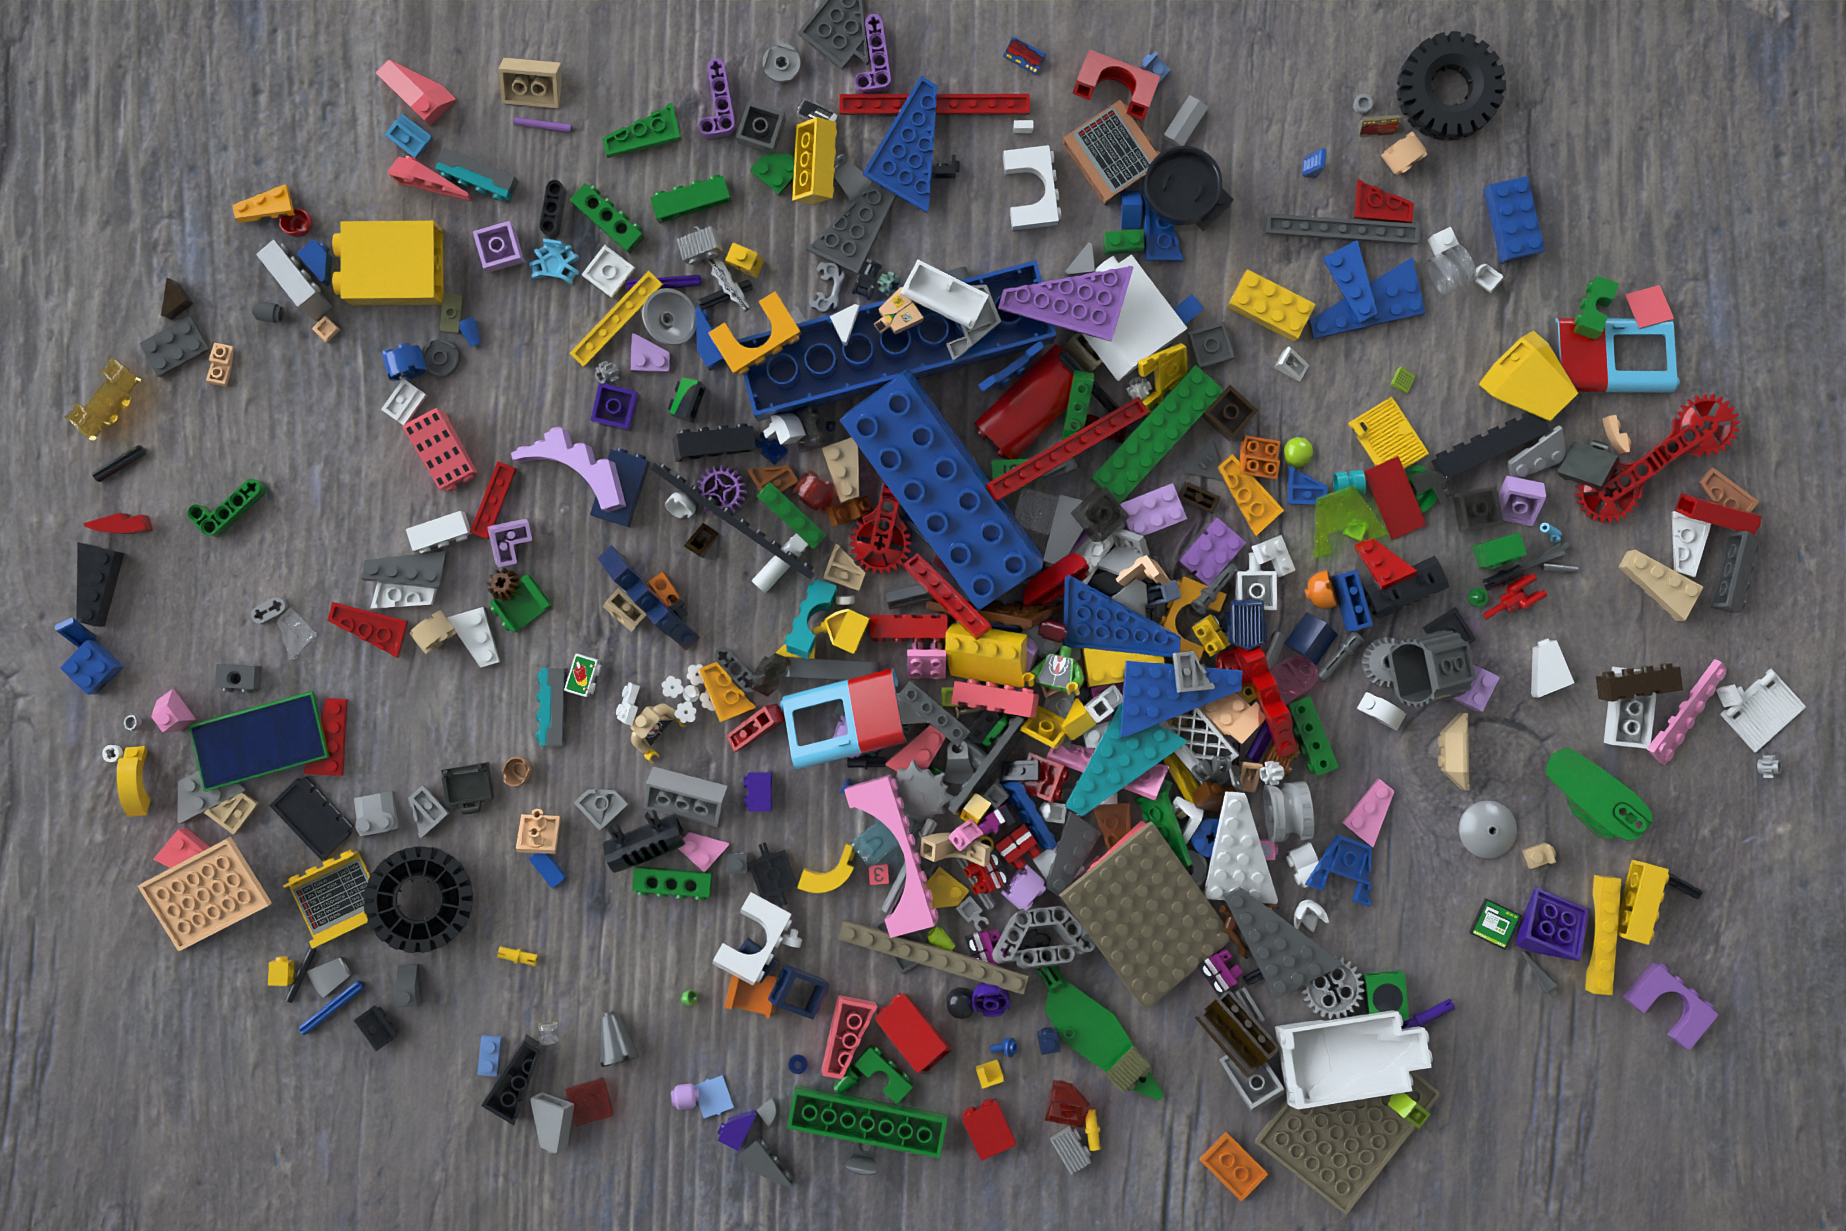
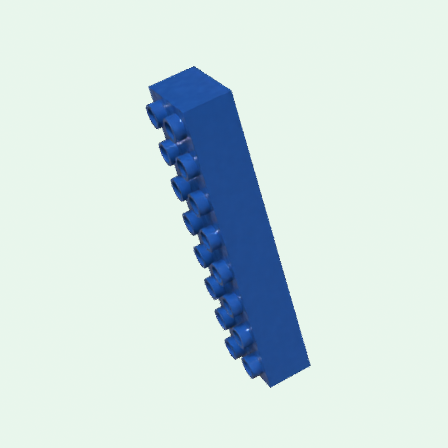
M1037 260L960 280L970 286L987 285L1001 323L955 361H952L946 344L965 337L961 325L913 300L912 302L923 316V321L898 334H894L890 327L880 334L874 323L883 318L879 313V308L887 300L859 307L847 346L843 345L831 321L830 316L834 314L797 323L796 325L802 334L799 336L800 339L791 345L787 343L782 346L783 350L775 355L769 354L765 357L766 360L759 365L753 364L749 367L750 370L743 374L754 417L759 422L771 419L772 415L793 413L876 391L908 368L918 380L1023 352L1039 341L1044 346L1053 344L1057 336L1054 325L998 310L1004 289L1042 282ZM772 330L737 339L736 341L744 347L757 348L768 341Z

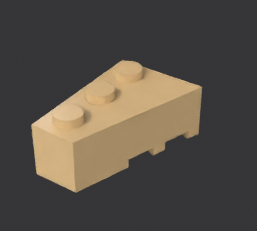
M849 438L823 447L822 450L841 504L860 497L859 446L853 438Z

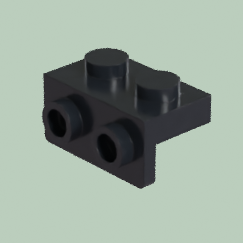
M374 1005L353 1021L376 1052L397 1037L395 1034L397 1029L391 1022L388 1024L385 1020L386 1014L380 1006L377 1008Z

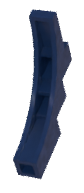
M612 545L598 557V560L612 580L626 591L633 603L643 610L652 623L665 635L671 637L685 650H688L700 638L693 629L665 604L634 570L626 558Z

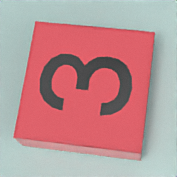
M888 864L869 865L870 885L889 884Z

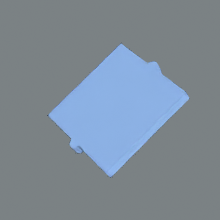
M723 1075L713 1079L707 1078L705 1082L694 1085L695 1090L699 1089L700 1101H698L703 1118L715 1114L720 1115L721 1112L734 1108Z

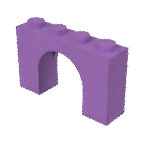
M1651 962L1623 998L1634 1008L1645 1013L1658 996L1669 991L1676 992L1682 999L1683 1013L1667 1035L1681 1047L1690 1051L1718 1017V1014L1713 1010L1715 1007L1706 1000L1704 1002L1698 998L1700 995L1692 988L1687 989L1684 986L1685 982L1675 975L1673 977L1668 973L1670 970L1665 965Z

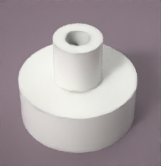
M791 929L790 935L784 934L782 943L800 948L802 939L797 937L798 930Z

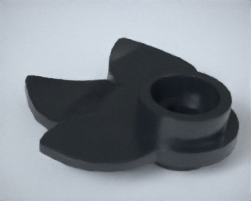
M1029 929L1017 951L1023 950L1024 945H1027L1028 949L1048 947L1051 943V937L1046 934H1037V929ZM1042 953L1043 960H1046L1045 953Z

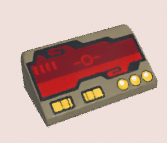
M1400 115L1362 118L1358 123L1359 137L1397 134L1401 119Z

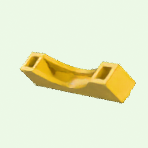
M1594 875L1595 938L1592 956L1586 971L1585 990L1593 994L1613 995L1621 879L1614 876Z

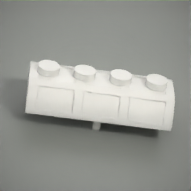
M917 260L900 292V295L970 330L975 325L989 296L920 260Z

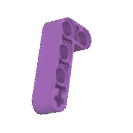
M871 14L866 18L865 25L872 71L860 73L856 76L855 89L858 94L884 93L891 87L882 18L877 14ZM872 23H876L877 33H873ZM879 41L882 44L880 47H874L872 43ZM883 60L885 63L882 66H877L875 61ZM884 78L887 80V83L881 85L877 81ZM861 81L869 83L866 87L858 85Z
M714 58L709 61L707 68L716 116L703 118L699 122L701 135L707 140L729 137L736 131L726 68L721 59ZM716 67H719V75H720V77H717V76H716V73H715V68H716ZM719 85L725 86L723 91H716V87ZM723 103L728 104V108H727V109H725V110H720V109H719V106H720L721 104H723ZM725 122L732 124L728 129L722 128V125ZM708 125L713 127L710 132L703 131L704 127Z

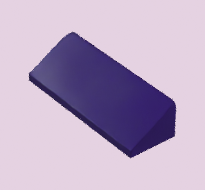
M1266 719L1245 755L1256 763L1260 761L1272 739Z

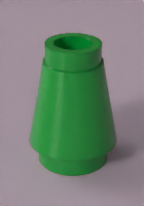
M850 1065L843 1078L838 1079L833 1086L835 1091L842 1094L860 1081L861 1073L857 1068Z

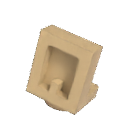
M1541 843L1522 850L1529 869L1547 863H1556L1554 858L1556 857V852L1550 844Z

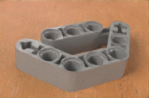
M1064 907L1021 910L1012 915L993 950L992 956L994 961L999 964L1016 962L1017 966L1021 969L1064 965L1071 962L1075 955H1085L1091 952L1095 945L1082 939L1081 924ZM1055 912L1060 915V921L1055 918ZM1037 914L1042 917V923L1037 921ZM1018 916L1024 919V925L1018 922ZM1068 926L1073 928V935L1068 932ZM1052 927L1068 944L1017 951L1029 929ZM1010 932L1015 935V941L1010 940ZM1006 947H1009L1005 950V957H1003V953L1001 951L1004 950ZM1061 951L1066 953V960L1061 957ZM1042 953L1048 955V962L1043 960ZM1024 954L1029 956V964L1024 961Z

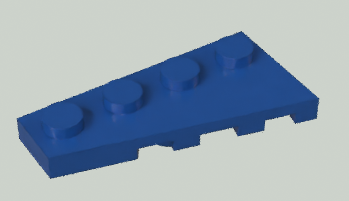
M1143 185L1145 261L1182 262L1184 259L1180 253L1178 237H1176L1173 227L1174 224L1163 221L1151 211L1145 199Z
M1358 240L1324 257V264L1359 324L1377 316L1378 313Z
M1000 781L999 784L1010 793L1006 801L1009 805L1012 804L1019 811L1017 815L1021 821L1030 825L1028 830L1042 849L1053 850L1058 846L1054 840V834L1048 830L1044 818L1035 809V803L1027 796L1025 787L1019 782Z

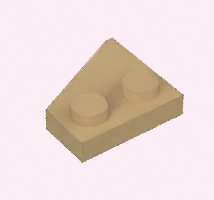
M835 543L823 579L860 591L866 573Z
M242 792L206 810L204 813L231 834L236 835L259 803L245 792Z

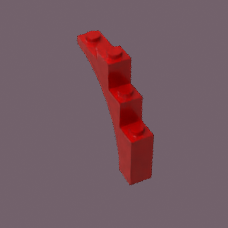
M1234 645V649L1237 650L1265 715L1278 757L1282 758L1298 752L1292 730L1293 723L1290 711L1281 699L1278 683L1269 671L1265 654L1259 646L1247 651Z

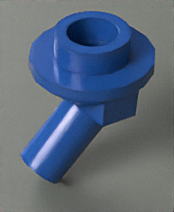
M1005 1038L1003 1043L989 1046L991 1054L1004 1051L1005 1056L1013 1057L1017 1052L1018 1045L1014 1038Z

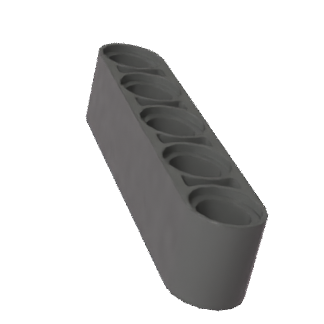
M785 657L784 677L848 680L878 672L879 662L808 660L805 658Z

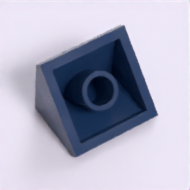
M1306 612L1284 644L1316 666L1338 634L1326 622Z

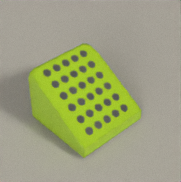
M1399 367L1390 386L1407 394L1415 375Z

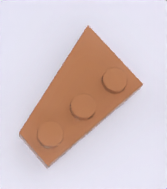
M1710 467L1698 482L1713 502L1749 512L1759 503L1756 498L1713 467Z

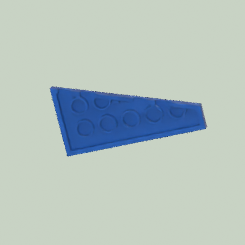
M1413 257L1369 283L1378 313L1377 316L1359 324L1347 301L1343 299L1309 320L1312 338L1317 339L1425 314Z

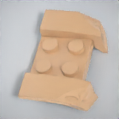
M1236 693L1199 707L1224 735L1233 736L1241 744L1266 719L1257 701L1250 706Z

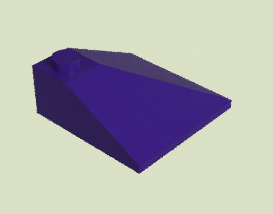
M1535 887L1518 930L1516 946L1533 953L1580 961L1589 908Z

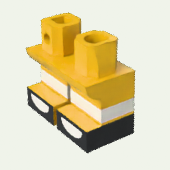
M1214 612L1197 621L1192 627L1195 635L1199 638L1210 657L1232 644L1228 643L1224 628L1216 632L1222 625Z

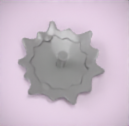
M914 759L911 761L908 769H898L897 776L893 777V779L895 778L898 783L897 793L903 800L904 808L902 809L905 816L907 815V817L914 818L921 824H924L927 818L933 819L935 814H944L946 812L943 806L951 801L954 796L946 792L948 786L943 783L944 772L939 775H933L930 769H920Z

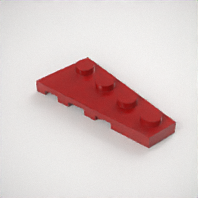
M332 602L327 620L399 658L408 621Z

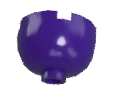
M981 982L973 991L972 1008L977 1014L978 1011L982 1012L985 1017L1001 1016L1004 1014V1010L1010 1009L1009 991L996 985Z

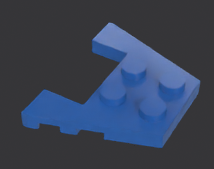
M1041 341L1037 342L1026 350L1023 356L995 376L991 375L978 385L982 392L994 390L999 386L1001 389L1010 383L1014 375L1019 377L1026 371L1027 366L1042 351L1044 345Z
M1336 835L1305 885L1324 891L1329 872L1357 881L1352 901L1370 907L1369 890H1371V883L1369 882V871H1371L1372 846Z

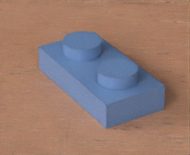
M481 1036L477 1075L498 1076L502 1044L501 1036Z

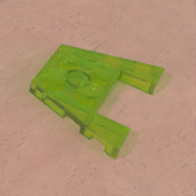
M1354 486L1316 498V526L1313 556L1315 558L1332 553L1327 534L1363 522L1365 523L1370 540L1387 534Z

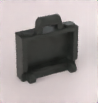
M1593 440L1589 445L1574 441L1558 470V474L1566 481L1572 480L1593 487L1596 491L1600 492L1601 490L1603 491L1604 486L1610 480L1620 460L1618 455L1609 453L1610 445L1607 443Z
M489 762L441 770L445 803L449 808L456 807L458 804L464 815L480 812L481 800L486 802L494 798ZM475 802L476 805L465 807L464 803Z

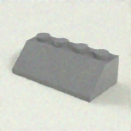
M652 767L646 783L643 808L668 815L676 813L677 817L718 827L727 786L682 773Z

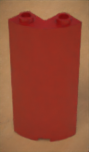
M1057 344L974 423L979 429L977 431L978 435L984 440L986 438L989 439L996 446V453L1002 459L1005 457L1008 460L1016 459L1067 409L1073 374L1058 359V356L1065 350Z

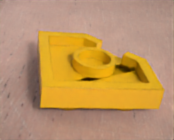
M940 866L926 882L927 889L931 890L933 901H931L933 908L958 906L970 891Z

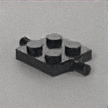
M766 842L761 843L758 846L762 856L748 863L759 895L763 899L769 896H777L780 907L783 906V903L787 905L784 893L798 886L785 849L776 853H769Z

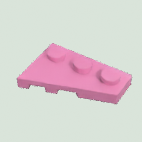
M1377 779L1342 824L1373 848L1394 790L1382 780Z

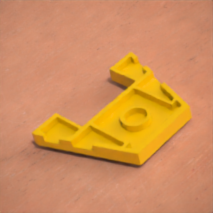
M1182 343L1138 361V373L1142 377L1147 376L1152 371H1154L1156 390L1142 400L1149 412L1146 415L1147 417L1152 413L1150 409L1156 403L1159 405L1163 401V395L1168 390L1172 391L1188 374L1187 349Z

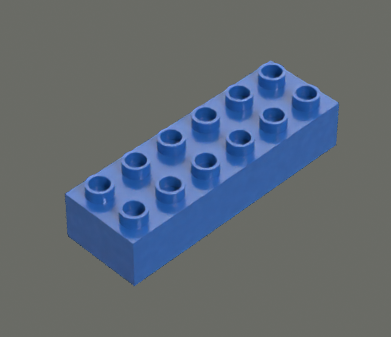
M909 368L850 409L840 419L845 429L978 611L1042 568L1044 556L1003 499L995 502L985 486L990 481Z

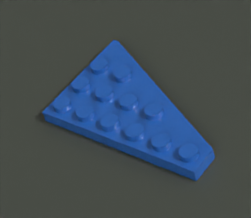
M920 76L864 170L863 176L927 213L930 200L938 85Z

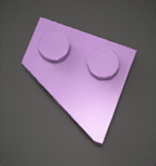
M632 334L631 371L670 372V352L636 334Z

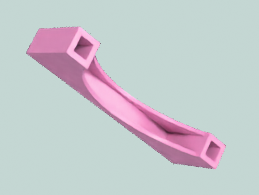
M892 774L851 785L844 790L849 807L861 809L883 822L894 834L904 853L907 872L904 892L893 914H889L885 918L890 938L933 927L939 918L937 909L933 908L931 902L933 901L931 890H928L926 886V874L920 867V854L916 853L914 848L916 842L914 835L910 834L908 828L910 827L907 815H904L902 809L904 808L903 800L897 793L898 783L895 778L893 779Z

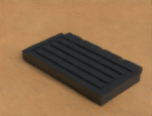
M305 776L301 780L299 778L296 779L269 806L323 861L352 834L349 830L354 825L345 816L339 820L338 817L342 813L332 802L325 806L324 804L329 799L319 789L312 792L311 790L316 785Z

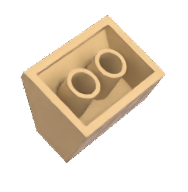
M503 58L498 68L503 104L559 108L562 83L561 63Z

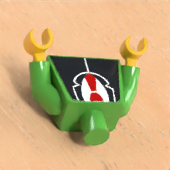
M1061 646L1059 655L1048 654L1031 672L1024 673L1022 675V683L1024 684L1026 681H1029V686L1032 687L1034 680H1036V683L1041 687L1068 692V695L1072 693L1078 696L1084 676L1078 662L1070 658L1072 648Z

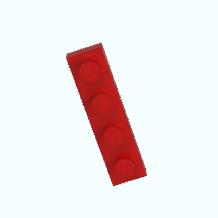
M497 461L470 533L489 540L487 527L495 525L517 468Z

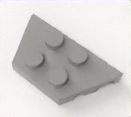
M216 764L209 766L212 782L231 777V775L223 772ZM198 771L178 781V824L248 789L244 785L236 783L204 792Z

